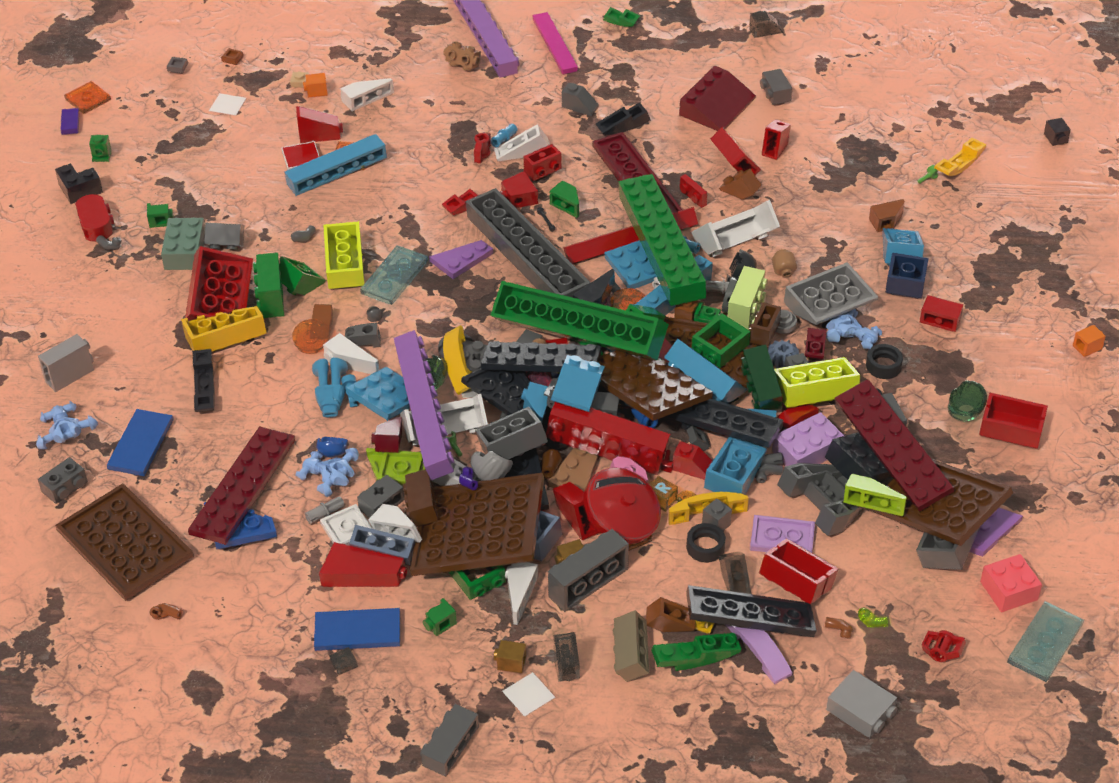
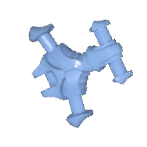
M854 309L834 317L826 325L828 329L826 338L829 342H839L840 336H855L862 341L863 349H870L877 342L878 335L882 334V330L877 326L871 327V330L867 327L862 328L855 318L858 315V311Z
M69 401V404L64 406L56 405L49 412L44 414L41 412L40 420L47 423V420L53 418L54 424L49 429V434L42 438L38 435L37 448L47 449L46 444L53 440L57 443H64L67 439L76 438L81 433L82 428L90 427L94 430L98 426V422L89 415L88 419L82 421L76 418H69L67 412L72 410L74 412L77 408L76 404L72 401Z
M356 448L345 449L346 454L342 458L336 457L321 461L320 459L323 455L319 451H312L311 457L303 461L302 469L300 472L296 471L295 476L305 480L308 473L322 474L323 484L317 486V491L325 495V497H329L332 495V485L346 486L349 483L346 476L353 477L355 475L349 465V461H357L359 452Z

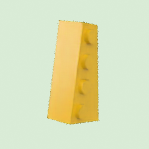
M257 306L233 310L232 314L219 312L214 317L205 318L204 315L197 316V320L188 321V318L181 319L185 337L192 351L204 349L215 351L267 334L263 315Z

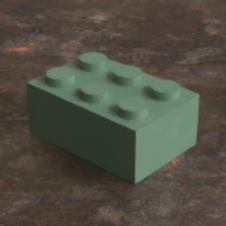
M168 218L161 252L164 270H192L195 252L200 246L204 247L205 245L204 218Z

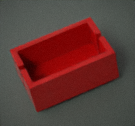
M990 392L979 435L1038 449L1048 405Z
M787 538L764 554L759 574L767 580L774 582L785 591L796 595L802 601L809 604L814 603L821 595L823 596L832 589L838 572L837 567Z

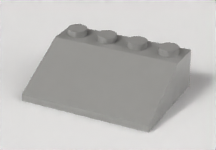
M848 262L786 286L784 303L793 314L815 325L878 300L875 292Z

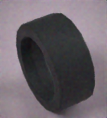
M877 344L871 347L866 359L867 371L880 379L896 377L902 368V352L889 344ZM884 357L893 360L895 363L885 366L876 363L874 359Z
M701 523L695 525L687 533L686 549L688 554L699 562L709 563L718 560L725 551V534L723 530L714 524ZM701 537H710L716 540L718 545L705 549L698 547L694 541Z

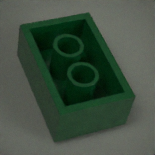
M766 344L743 350L741 371L743 377L746 376L747 391L749 394H752L753 399L751 403L753 409L781 411L782 393Z

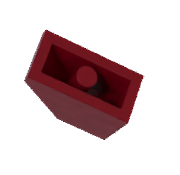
M397 417L377 425L376 431L372 433L371 443L375 444V452L399 453L402 439V417Z

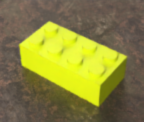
M359 221L323 225L328 289L365 286Z
M845 357L774 369L782 393V402L786 407L791 408L804 404L833 401L838 395L860 384V374Z

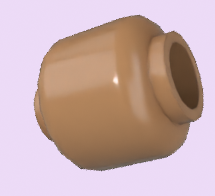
M782 249L777 251L772 257L775 274L782 277H790L796 271L797 264L792 252Z

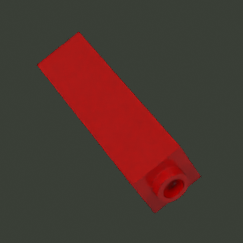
M723 127L710 138L738 172L751 169L754 175H756L761 170Z
M334 542L319 572L321 586L399 587L401 580L405 579L407 575V567H405L404 558Z

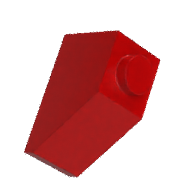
M680 441L673 454V471L705 480L706 470L712 463V460L699 446Z

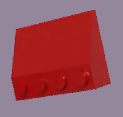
M200 246L194 254L185 318L191 321L197 320V316L204 315L205 318L216 316V313L219 312L232 314L233 310L247 308L253 258Z

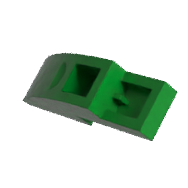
M735 633L695 636L693 642L653 645L651 651L657 667L674 666L675 671L719 662L740 653L742 649Z

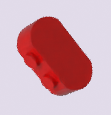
M95 194L86 195L78 199L75 206L85 239L96 242L97 237L100 235L106 239L109 238L113 233L112 225L115 224L113 216L110 214L109 204H105L102 196Z

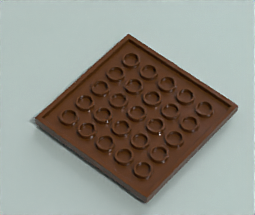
M543 473L477 481L478 487L475 490L466 488L461 484L434 487L438 521L418 527V533L422 540L421 542H415L410 566L411 575L445 573L534 561L544 485Z

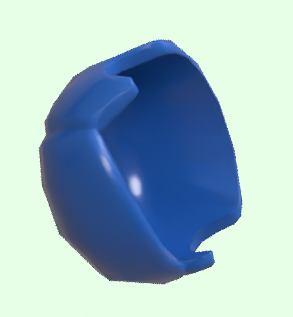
M322 437L321 441L318 438L316 447L319 453L327 458L341 457L345 453L348 440L336 437Z

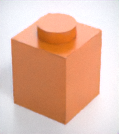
M325 73L305 75L306 81L303 82L304 92L307 91L308 98L328 96Z
M1091 325L1075 333L1073 347L1086 357L1103 349L1106 336L1095 325Z

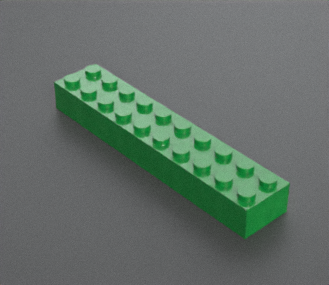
M653 174L618 181L619 198L670 306L706 298V281Z
M501 281L490 316L501 322L593 345H601L604 348L656 361L658 360L669 326L668 323L656 317Z

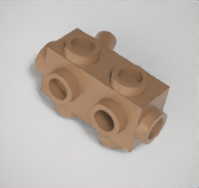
M452 42V44H448L444 49L445 60L449 61V65L463 66L462 69L472 71V69L479 67L481 51L475 50V47H465L460 42Z

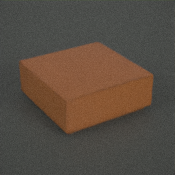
M228 48L221 57V60L224 63L237 65L243 57V51Z

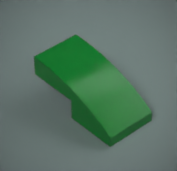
M610 7L603 20L618 26L633 27L640 15L628 9H625L622 13Z

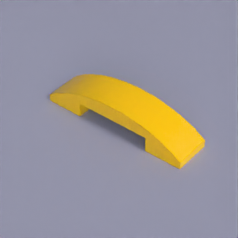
M971 138L963 144L960 152L949 160L944 158L934 168L948 176L958 175L974 163L987 144Z
M461 325L447 332L443 340L446 368L458 395L470 389L461 382V378L472 373L466 366L462 345L465 342L463 326Z
M710 492L695 495L678 502L669 509L668 523L669 525L689 522V515L703 513V509L716 498L731 508L732 514L747 512L749 498L747 495L734 492Z

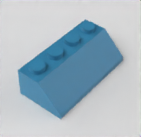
M679 339L676 340L664 357L669 361V366L682 370L684 374L713 391L712 398L714 400L730 403L747 390Z

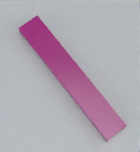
M548 12L532 15L533 21L562 75L577 72L578 66Z

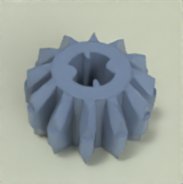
M782 339L780 342L774 340V343L768 347L772 365L776 369L785 367V357L799 354L796 344H791L790 340L787 342Z

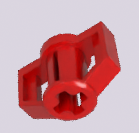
M483 132L475 135V163L481 164L484 158L490 156L491 133Z
M946 630L939 632L928 631L922 642V649L933 660L946 662L947 660L960 657L966 641L965 637L955 636ZM932 641H936L934 648L929 649ZM956 645L954 650L949 652L951 646Z

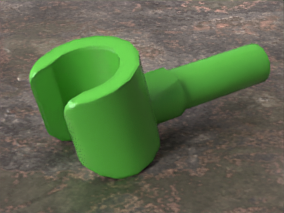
M935 165L929 166L927 174L917 180L919 184L929 178L936 179L938 177V170L934 168Z
M451 431L452 437L445 436V438H448L450 445L458 457H460L462 452L457 446L456 434L454 431Z

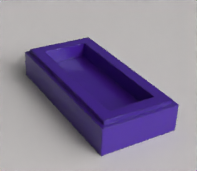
M79 108L62 109L61 134L79 133Z

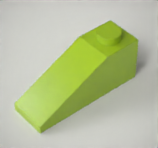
M851 474L845 485L843 503L904 516L907 497L872 478Z

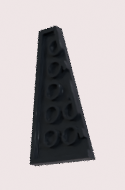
M480 369L461 378L463 384L477 394H481L482 398L507 416L523 409L524 400H521L524 388L528 389L530 381L522 371ZM549 406L542 423L545 434L551 412ZM547 438L548 442L546 444L554 450L567 446Z

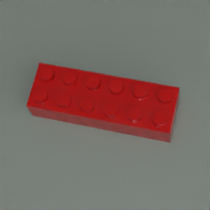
M555 402L550 412L546 437L554 442H560L611 461L617 456L630 458L645 469L647 473L658 475L670 434L594 408H590L588 412Z

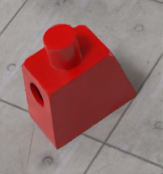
M774 120L765 127L762 156L775 160L780 157L788 145L791 128L789 123Z
M525 171L501 182L500 193L515 208L538 204V190Z

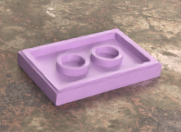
M754 515L750 551L768 552L787 538L812 553L815 522Z

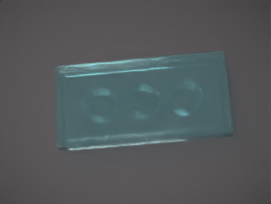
M397 245L361 287L360 293L392 305L427 263L428 256Z
M1044 601L1008 657L1007 663L1047 682L1083 625L1084 619Z

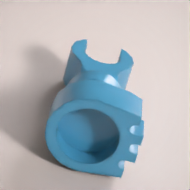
M349 374L341 378L345 393L346 387L357 382L354 375ZM348 395L350 407L358 406L357 401Z

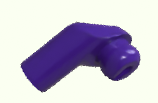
M464 467L462 469L463 473L460 474L459 478L460 484L471 490L477 489L478 482L473 480V469L471 467Z

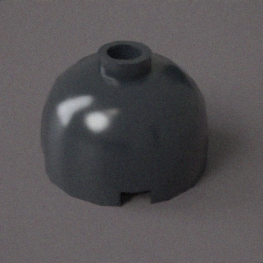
M740 249L730 265L731 276L727 274L726 282H730L732 277L739 278L744 266L757 268L756 259L750 253Z

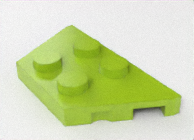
M366 448V454L376 481L388 475L403 486L406 483V474L425 469L421 452H375V448Z

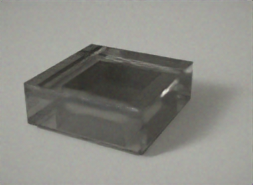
M349 647L329 655L330 661L338 675L358 667V663Z

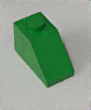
M562 180L549 191L550 205L578 218L579 200L577 189L575 186Z

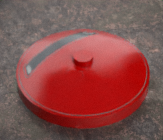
M623 468L603 469L592 477L585 488L583 498L585 511L591 523L600 533L603 534L613 529L626 542L635 544L646 540L658 527L661 518L658 497L652 487L638 474Z

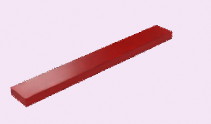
M694 207L672 213L680 230L698 224ZM629 226L563 248L566 258L573 264L639 241V238L633 226Z

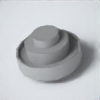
M781 310L780 324L776 332L783 334L792 332L796 328V316L790 311Z

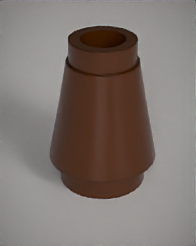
M550 449L543 454L542 473L546 478L553 477V474L562 462L561 454L557 450Z

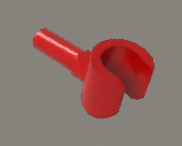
M666 450L661 468L662 471L671 473L673 470V461H670V450Z

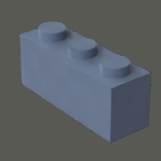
M355 525L349 545L404 558L405 565L411 566L415 540Z

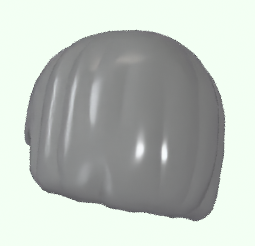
M476 451L471 457L473 472L482 481L504 478L513 465L512 460L505 459L492 451H489L486 455Z

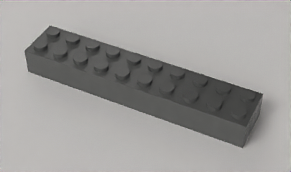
M496 188L466 201L467 218L536 289L573 298V294L591 283Z

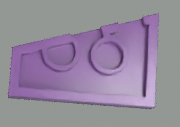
M479 240L429 256V259L433 265L452 279H455L491 256L493 248Z
M998 508L980 526L970 552L983 557L998 543L1001 537L1007 535L1013 526L1018 525L1022 521L1023 516Z

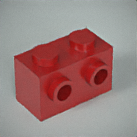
M550 144L523 156L525 173L532 181H535L562 169V153L553 144Z

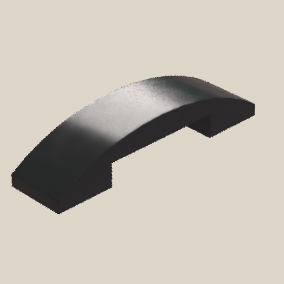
M212 350L192 351L195 386L194 410L195 412L212 411L215 409Z

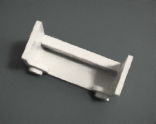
M768 200L750 210L718 222H709L691 233L707 255L712 254L715 257L722 254V250L756 237H758V240L767 237L768 232L780 227L772 204Z
M477 394L473 398L440 404L441 409L438 411H441L445 422L442 425H445L448 434H451V431L457 433L467 430L470 433H475L476 429L488 425L481 394ZM406 409L400 413V416L402 417V424L408 443L412 442L413 446L419 445L412 413Z

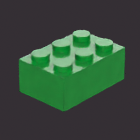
M278 252L257 254L256 262H253L254 273H257L254 275L255 286H258L254 287L255 298L259 299L257 300V307L261 311L263 318L284 316V301Z

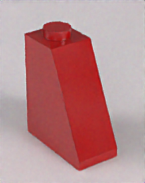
M296 106L300 143L341 140L340 133H343L342 122L339 123L338 116Z
M567 482L553 488L558 509L581 540L600 533L591 523L585 511L584 491L572 482Z

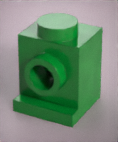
M91 135L89 146L92 162H109L112 152L109 136Z
M147 203L149 228L166 227L168 218H174L173 208H169L168 204L151 205V203Z
M699 302L694 313V321L709 324L721 314V309L704 306L703 302Z
M442 598L438 606L432 607L425 613L426 619L423 620L424 627L428 631H432L437 637L457 624L456 610Z

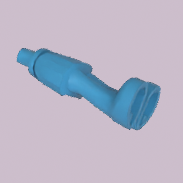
M331 358L330 360L331 385H328L329 364L327 359H319L312 364V372L319 380V386L315 388V398L323 417H336L345 395V389L341 385L340 380L341 376L346 374L348 364L339 358Z

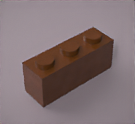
M426 469L406 474V483L403 484L405 495H407L404 496L407 506L405 509L407 517L413 521L415 527L438 521L434 483Z

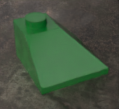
M283 256L279 258L281 282L287 287L289 293L293 295H306L325 283L326 280L304 262Z

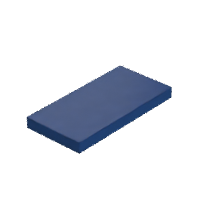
M136 409L107 463V469L145 476L173 422V415Z
M400 608L315 612V651L400 646Z

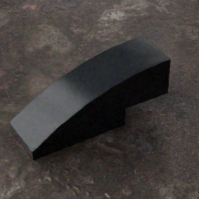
M639 102L628 110L623 106L597 122L596 126L603 135H613L637 128L651 121L647 110Z

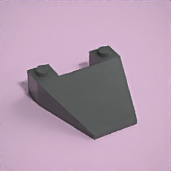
M797 463L785 466L777 484L789 497L804 494L820 510L815 524L827 536L843 532L864 509V507L843 503L845 485L848 480L832 464Z

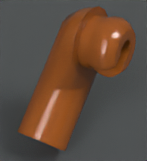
M167 603L159 604L150 609V616L154 619H162L168 616L180 619L183 614V610Z
M826 617L825 628L841 630L840 636L842 638H851V632H853L851 625L842 619Z

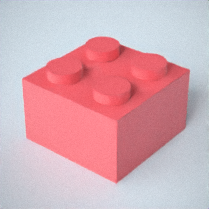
M1021 554L985 565L980 580L1001 613L1037 601L1042 587V583Z

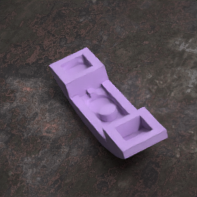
M726 625L732 633H735L737 639L741 638L762 663V670L774 684L792 676V671L784 656L764 630Z

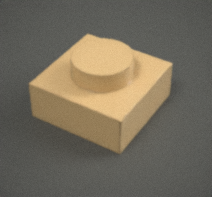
M293 72L290 80L291 87L303 88V82L306 81L305 75L309 74V72Z

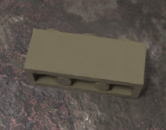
M635 610L614 619V669L617 675H620L627 682L649 674L647 621Z

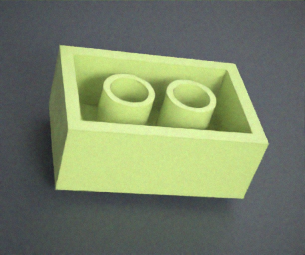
M744 266L728 303V317L748 330L751 323L755 320L757 311L761 308V303L766 298L764 290L767 286V279L765 278L764 270Z

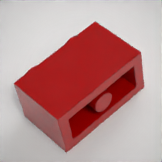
M927 295L921 309L919 323L956 332L964 305Z

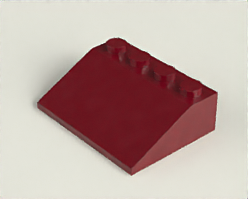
M714 65L680 99L679 116L716 131L722 127L726 129L756 98V95L728 70Z

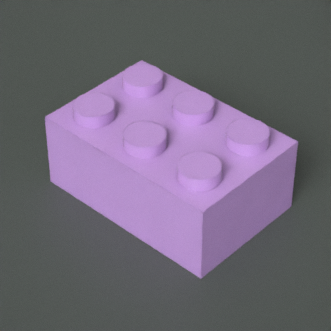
M820 412L778 433L773 441L772 452H781L782 462L785 466L797 463L821 464L827 461L825 455L832 439L844 435Z

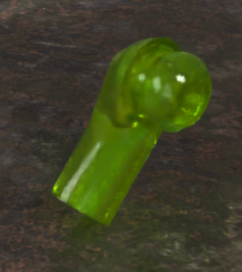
M865 607L858 610V618L867 627H888L887 616L876 617Z

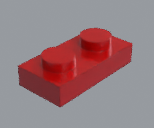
M688 175L680 176V191L701 208L707 205L708 192Z

